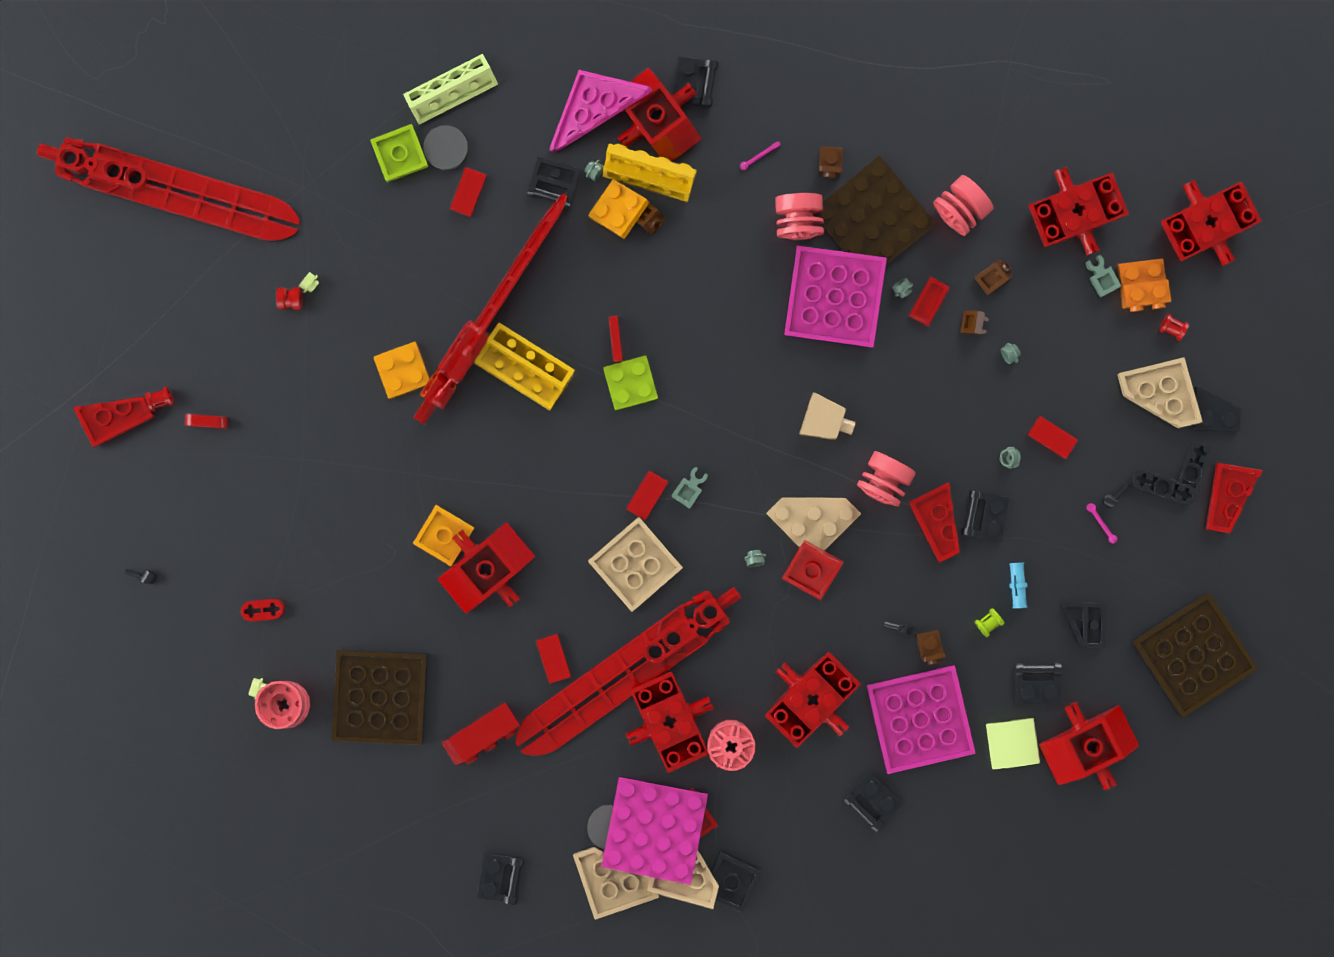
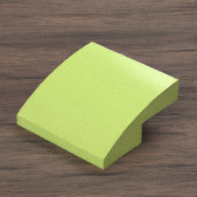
M1034 718L986 724L992 769L1040 763Z

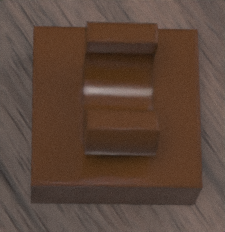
M964 311L960 333L967 335L986 333L987 330L982 329L983 322L989 320L985 317V312Z

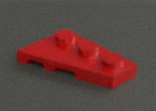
M145 397L73 407L92 447H97L155 417L153 412L150 411Z
M1216 463L1206 530L1230 533L1243 510L1242 507L1245 501L1254 489L1253 486L1263 470Z
M949 482L908 502L939 563L960 553Z

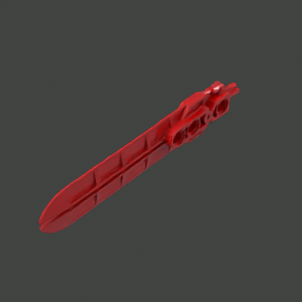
M67 137L64 143H61L60 149L42 143L37 147V156L55 161V174L58 177L69 182H77L92 190L118 196L263 240H283L295 235L298 231L296 228L268 220L269 217L293 224H300L297 214L287 203L264 193L123 152L102 144L85 143L84 140ZM83 148H94L95 153L93 157H89ZM70 155H76L75 162L67 164V158ZM113 168L120 169V173L116 177L110 176ZM87 172L89 175L84 181L75 177V174L83 175ZM136 174H141V181L133 184L132 177ZM150 181L161 185H165L167 187L166 189H163L157 186L150 185ZM172 188H175L181 191L195 194L199 196V199L183 195L177 192H173L171 190ZM204 198L232 205V207L230 209L224 206L213 204L204 201ZM238 207L258 214L264 215V218L240 212L236 209Z
M562 194L545 213L475 323L470 320L464 325L438 365L437 371L431 376L420 393V396L424 397L425 400L414 415V419L425 425L436 406L443 410L454 393L459 381H462L487 342L490 334L486 331L487 327L558 219L567 200L566 194Z
M733 587L715 599L710 591L705 590L694 596L693 600L678 606L532 711L519 727L515 742L517 747L541 730H544L545 733L520 750L523 754L544 755L564 745L631 697V689L659 677L707 643L716 632L719 633L729 624V617L724 610L742 598L738 591ZM693 604L698 605L694 609L693 617L688 618L685 615V608ZM708 606H713L716 608L717 613L714 617L709 618L704 614V609ZM715 624L713 630L706 637L697 631L698 627L708 629ZM675 632L679 634L680 641L675 644L670 643L667 639L669 633ZM657 645L661 648L662 653L660 656L654 657L650 654L649 648ZM643 657L647 659L639 666L634 668L632 671L630 670L629 667H631L633 664L638 662ZM626 671L627 674L625 676H623L618 681L613 683L611 686L603 690L602 687L605 684L610 682L612 679L617 677L622 672ZM597 690L599 691L597 696L576 710L575 706ZM571 710L572 713L569 716L564 718L551 729L547 727L552 722L557 720L559 717L564 715L566 712Z

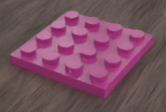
M797 246L784 335L874 347L887 258Z
M955 665L866 685L887 774L976 754Z
M619 777L601 867L691 885L708 794Z

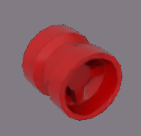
M277 288L276 304L278 310H286L287 308H293L294 310L302 309L303 296L301 288H293L292 290Z

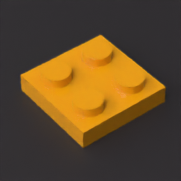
M613 179L588 216L625 239L650 202Z
M416 342L373 357L388 399L425 387L430 379Z
M435 505L413 544L449 566H453L462 550L452 540V537L456 534L459 536L458 532L462 529L470 537L475 528Z

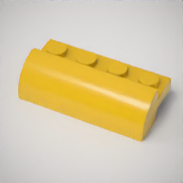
M621 144L608 145L606 161L603 167V177L614 179L685 202L689 200L697 172L696 169H692L688 164L672 163L667 158L652 157L640 150L632 151Z
M501 323L497 324L474 361V364L549 411L560 395H562L575 372L573 368Z

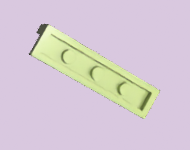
M481 54L403 95L420 125L498 85L484 55ZM483 63V66L477 69H473L474 67ZM421 95L420 98H418V99H416V100H414V101L411 100V99H413V98H415V97Z

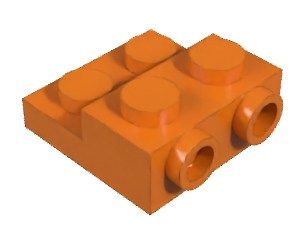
M1163 258L1117 265L1123 309L1130 308V312L1142 311L1144 306H1152V309H1161L1171 302L1169 280H1166Z

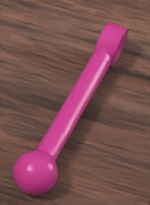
M775 142L747 162H741L740 168L747 170L750 164L781 146L780 142Z
M1093 503L1088 504L1086 507L1087 511L1092 512L1108 535L1109 542L1112 544L1116 543L1118 540L1117 536L1112 535L1096 512V506Z

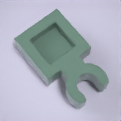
M1098 255L1096 257L1098 266H1093L1090 260L1085 264L1087 269L1095 274L1089 279L1101 298L1121 287V284L1111 267L1107 269L1103 267L1104 259L1101 255Z
M697 467L692 469L690 481L683 478L671 496L689 509L702 491L697 487L698 484L703 483L708 476L705 473L703 478L697 479L695 477Z

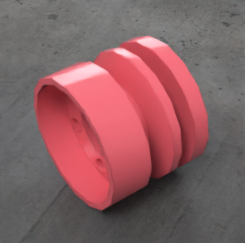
M961 175L950 186L954 195L944 191L941 194L942 198L938 197L934 200L933 204L945 223L959 234L965 236L970 231L969 227L974 228L977 225L973 216L982 220L994 207L988 196L975 182L967 176Z
M795 193L775 198L776 213L786 216V218L776 221L777 226L786 227L777 230V237L790 240H807L824 235V228L817 226L824 223L823 218L813 217V214L823 211V196L821 194Z
M874 451L868 465L875 470V473L873 475L863 472L862 476L870 482L868 484L859 480L857 486L873 499L898 507L901 501L893 497V494L904 497L905 493L898 488V485L909 486L916 472L893 458Z
M291 681L271 682L265 685L257 694L255 701L256 714L259 720L267 727L274 729L296 727L309 714L310 697L306 690L298 683ZM282 701H287L288 709H284V705L281 704Z
M724 720L717 723L711 729L707 738V749L711 760L718 767L724 770L736 771L745 767L752 760L755 753V741L751 731L745 724L737 720ZM728 741H731L732 743H737L735 745V751H732L731 749H725L727 748Z

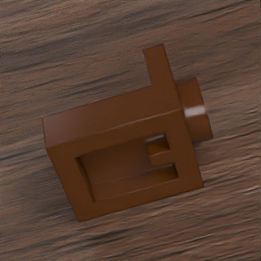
M820 147L819 175H823V178L836 179L837 176H841L843 148Z
M649 203L636 223L652 235L661 227L665 218L658 209Z
M999 258L974 278L985 293L989 295L1013 277V275L1011 274L1012 269L1006 261L1002 262Z
M939 630L916 634L921 660L923 662L928 661V665L942 662L941 658L946 657V654L943 652Z

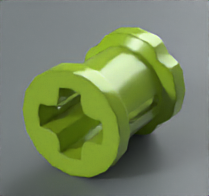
M990 609V613L981 620L974 622L986 638L996 627L1005 624L994 609Z

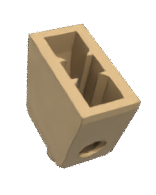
M813 392L799 435L835 440L839 431L852 435L855 422L843 418L846 411L844 407Z

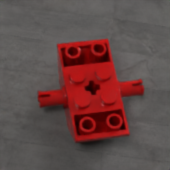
M649 68L630 81L652 88V91L624 109L633 121V126L617 137L622 145L628 147L639 137H645L659 157L667 158L670 162H673L702 140L681 110V105L697 95L689 83L674 95L669 94ZM655 111L658 114L662 112L661 118L658 120H653V112Z
M1064 167L1053 172L1061 191L1058 194L1032 203L1028 207L1044 247L1058 244L1077 236V238L1080 237L1087 256L1100 250L1093 235L1094 229L1128 215L1129 212L1113 172L1076 186L1073 185L1067 170L1068 168ZM1076 207L1080 213L1074 214L1072 210Z
M1196 180L1183 185L1182 188H1184L1191 202L1190 207L1160 221L1180 262L1210 247L1211 249L1214 248L1222 266L1236 260L1226 243L1228 238L1262 222L1243 182L1241 181L1209 198L1203 197ZM1209 220L1211 225L1207 226L1205 222Z
M507 522L479 545H475L463 529L459 531V536L456 534L452 537V540L465 553L464 557L437 578V580L465 613L476 607L493 592H497L508 607L514 605V602L516 603L520 597L507 584L508 580L528 564L535 555ZM481 564H490L491 573H482L480 571L482 569Z
M830 652L826 653L800 676L784 662L781 667L787 674L780 668L775 672L789 685V689L775 702L765 714V717L796 748L825 722L838 736H841L844 732L838 725L845 731L849 728V725L835 713L836 709L861 683ZM809 694L812 696L817 694V702L815 704H807L809 701L807 696Z
M672 671L630 690L645 722L643 723L644 726L626 733L628 739L633 738L629 740L631 747L648 738L653 739L668 773L709 755L695 722L696 716L714 709L711 703L705 705L710 702L708 696L692 704L687 703ZM666 716H670V718L675 717L676 720L673 722V726L664 724Z
M1077 702L1071 703V706L1067 705L1064 707V710H1066L1073 726L1038 744L1057 784L1061 785L1082 779L1096 772L1104 790L1110 789L1111 785L1112 787L1116 786L1117 782L1114 780L1108 766L1125 758L1139 747L1120 705L1088 720H1085ZM1089 742L1095 743L1092 746V751L1087 749Z

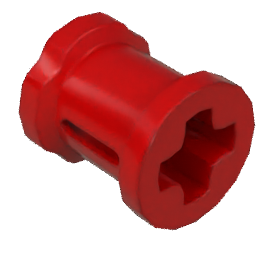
M1168 313L1162 321L1159 331L1162 333L1165 331L1175 336L1176 340L1181 341L1189 327V323H1183Z
M167 386L158 392L145 393L146 402L151 412L165 405H174L172 393Z

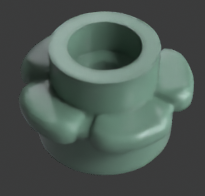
M600 160L596 162L590 161L586 166L587 179L591 178L593 181H596L601 176L604 166L600 164Z
M907 278L898 281L892 286L895 292L894 296L903 298L912 292L911 287L913 283L909 282Z
M1006 343L1005 347L1001 348V354L1008 364L1019 361L1018 357L1021 353L1015 344Z
M1008 447L1001 452L1000 462L1003 466L1009 469L1019 466L1021 455L1017 449Z
M761 550L749 551L747 553L748 556L744 558L747 561V567H759L765 564L764 558L766 554H761Z

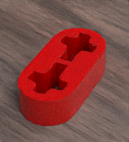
M185 414V426L227 429L228 417Z
M279 599L249 601L241 607V616L247 621L277 619L283 616L285 612V605ZM273 603H275V606L279 607L280 611L273 615V612H265V608L272 607ZM250 605H252L255 609L261 608V612L254 613L253 617H251V614H247L246 609H249Z

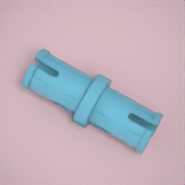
M1024 562L1009 563L1011 571V584H1009V588H1012L1013 608H1027L1025 587H1028V585L1025 583Z

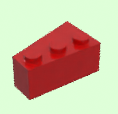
M503 703L441 743L455 766L466 762L468 765L479 758L477 753L483 749L488 752L496 747L498 739L503 737L506 740L516 734L514 729L520 725L507 704Z

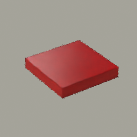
M804 540L782 579L822 600L843 565V561Z

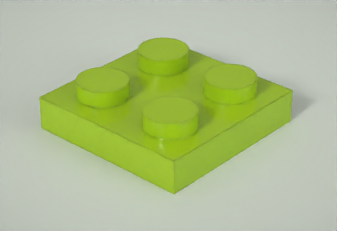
M412 124L370 140L387 183L429 167Z
M647 356L603 367L615 411L658 399Z

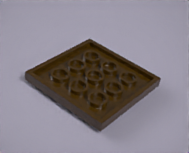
M880 155L823 201L822 212L813 214V217L823 218L824 223L820 226L824 228L825 232L842 252L887 258L886 266L937 224Z
M1205 593L1132 641L1182 718L1258 670L1257 665L1210 593Z
M336 650L331 741L422 745L427 654Z

